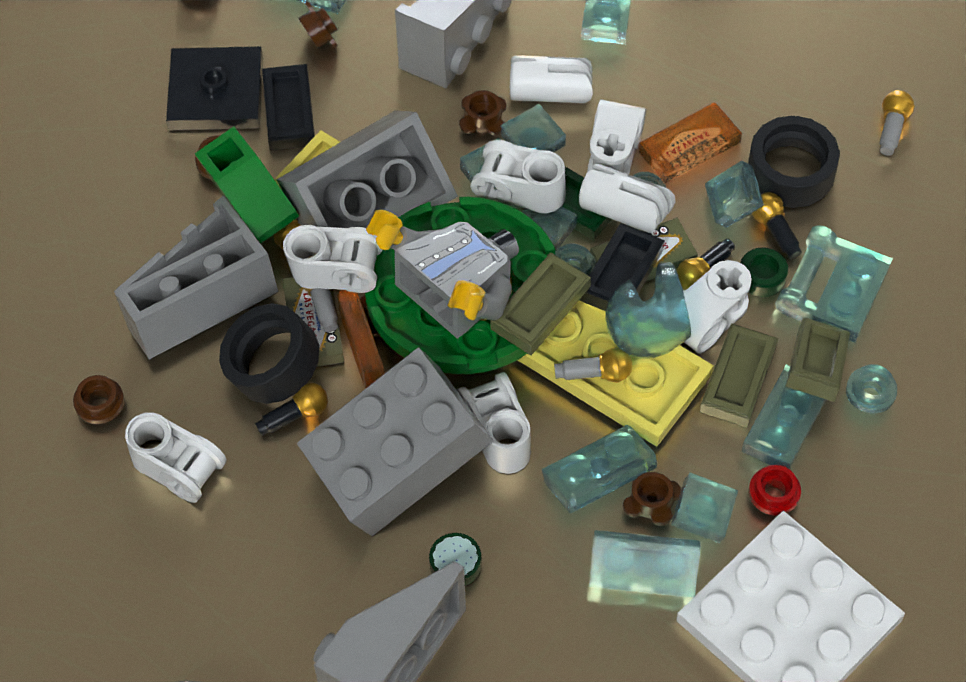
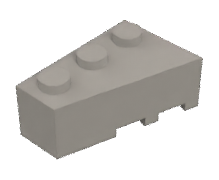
M417 0L411 7L401 4L395 9L399 69L447 88L456 74L461 75L466 70L471 52L478 42L484 43L490 34L493 20L499 12L504 13L508 9L512 0Z
M224 195L213 204L215 211L198 226L191 223L181 232L182 240L168 253L163 255L158 252L114 291L127 327L148 359L169 350L279 292L268 253Z

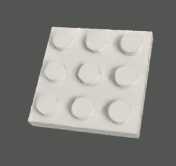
M783 510L678 612L676 621L744 682H843L898 626L905 613Z

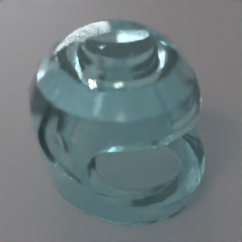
M672 262L659 263L657 265L655 291L649 300L642 301L632 282L627 280L614 291L608 301L605 312L608 334L614 344L619 349L628 353L629 356L640 359H654L668 354L691 337V326L684 293Z

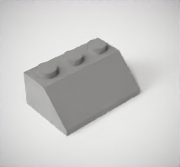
M395 110L277 179L281 190L299 214L298 222L301 225L318 227L367 228L376 210H386L400 217L419 205L431 202V206L446 204L458 197L417 112Z

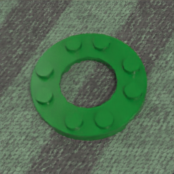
M459 197V202L431 206V202H428L398 217L402 222V226L414 231L443 229L458 222H468L486 238L491 237L502 229L509 231L516 239L519 247L518 254L510 259L512 292L509 299L550 253L554 255L556 253L552 241L536 222L521 211L495 200L479 197ZM390 248L389 250H383L377 255L374 267L377 283L372 291L365 293L366 305L371 321L379 335L402 357L405 358L419 347L440 367L443 373L474 374L504 367L528 354L492 331L491 320H479L466 333L456 338L395 285V250Z

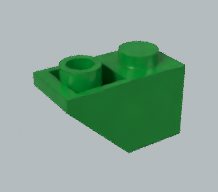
M234 126L195 153L218 190L225 196L260 244L299 217V214L264 164Z

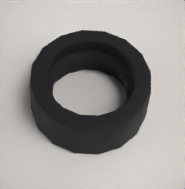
M795 115L777 117L763 124L753 136L747 165L750 184L759 195L766 192L778 195L785 207L810 206L823 199L833 187L840 150L836 138L831 132L811 118ZM792 146L802 148L816 157L821 164L820 170L810 176H786L772 169L765 160L766 154L778 147Z
M271 303L254 307L241 315L232 324L220 345L219 363L224 376L250 400L270 404L284 401L296 394L312 378L319 362L320 345L314 331L298 314L287 306ZM291 333L288 350L276 366L261 374H248L251 358L264 341L277 334Z

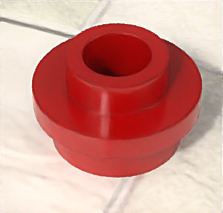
M769 465L753 475L749 485V496L758 510L768 515L778 516L783 510L789 513L797 506L801 496V485L795 474L787 467ZM777 488L783 493V496L773 497L767 494L765 490Z

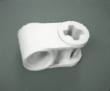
M600 99L590 140L591 156L588 171L590 169L596 170L592 166L600 164L629 175L635 151L640 144L646 108Z
M504 140L489 141L485 145L482 154L485 161L480 173L473 176L470 186L472 192L477 197L529 209L537 213H550L562 207L566 198L565 164L558 154L551 151L514 145Z
M301 225L292 229L286 235L283 242V250L296 283L301 287L308 289H337L355 293H366L376 287L377 275L374 272L377 255L383 250L376 244L377 236L368 234L366 228Z
M732 260L720 261L713 265L692 286L679 293L668 304L662 314L661 323L697 354L706 352L730 328L731 323L734 324L747 312L749 303L747 293L750 290L752 280L749 270L745 265Z
M505 372L496 374L494 381L470 390L466 387L456 389L493 439V442L482 450L490 467L504 474L517 473L525 468L531 455V428ZM503 439H514L517 441L514 444L508 445L499 443Z
M154 412L135 416L125 429V439L134 467L140 473L166 486L175 495L188 502H198L202 496L201 487L215 469H222L227 461L223 452L212 442L188 432ZM149 440L162 441L157 447L152 449L141 448V445Z

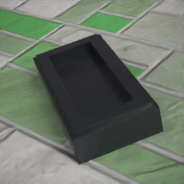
M307 64L262 68L270 151L305 147L315 137Z
M620 223L589 275L591 277V287L579 301L624 319L663 252L665 240Z

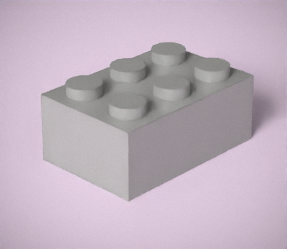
M418 347L297 442V444L348 520L373 536L491 444L493 439L440 367Z

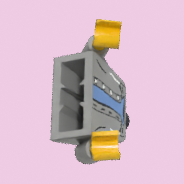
M382 209L375 211L366 231L368 234L377 236L376 244L380 249L389 250L392 248L395 250V285L451 334L459 338L480 319L493 321L498 320L503 315L512 291L510 259L519 252L517 241L509 231L502 229L491 237L486 238L468 222H458L438 230L414 231L402 226L401 220L393 213Z

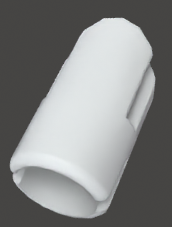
M518 55L511 58V100L586 103L591 100L593 95L591 61L587 58Z
M600 164L593 165L592 168L596 170L590 169L586 173L579 193L581 208L648 233L655 231L666 215L670 213L676 202L675 195L668 188Z

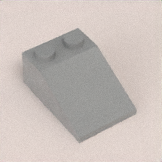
M453 562L346 620L336 635L329 633L322 640L314 655L317 681L416 682L466 611L464 567L457 562Z

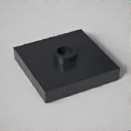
M262 47L171 48L166 114L168 130L230 129L233 126L236 129L260 128L263 68Z

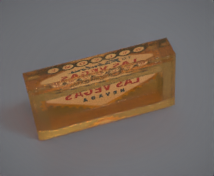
M714 102L639 143V153L666 184L741 143L742 132Z
M339 290L337 297L340 318L364 389H366L384 375V367L358 293Z

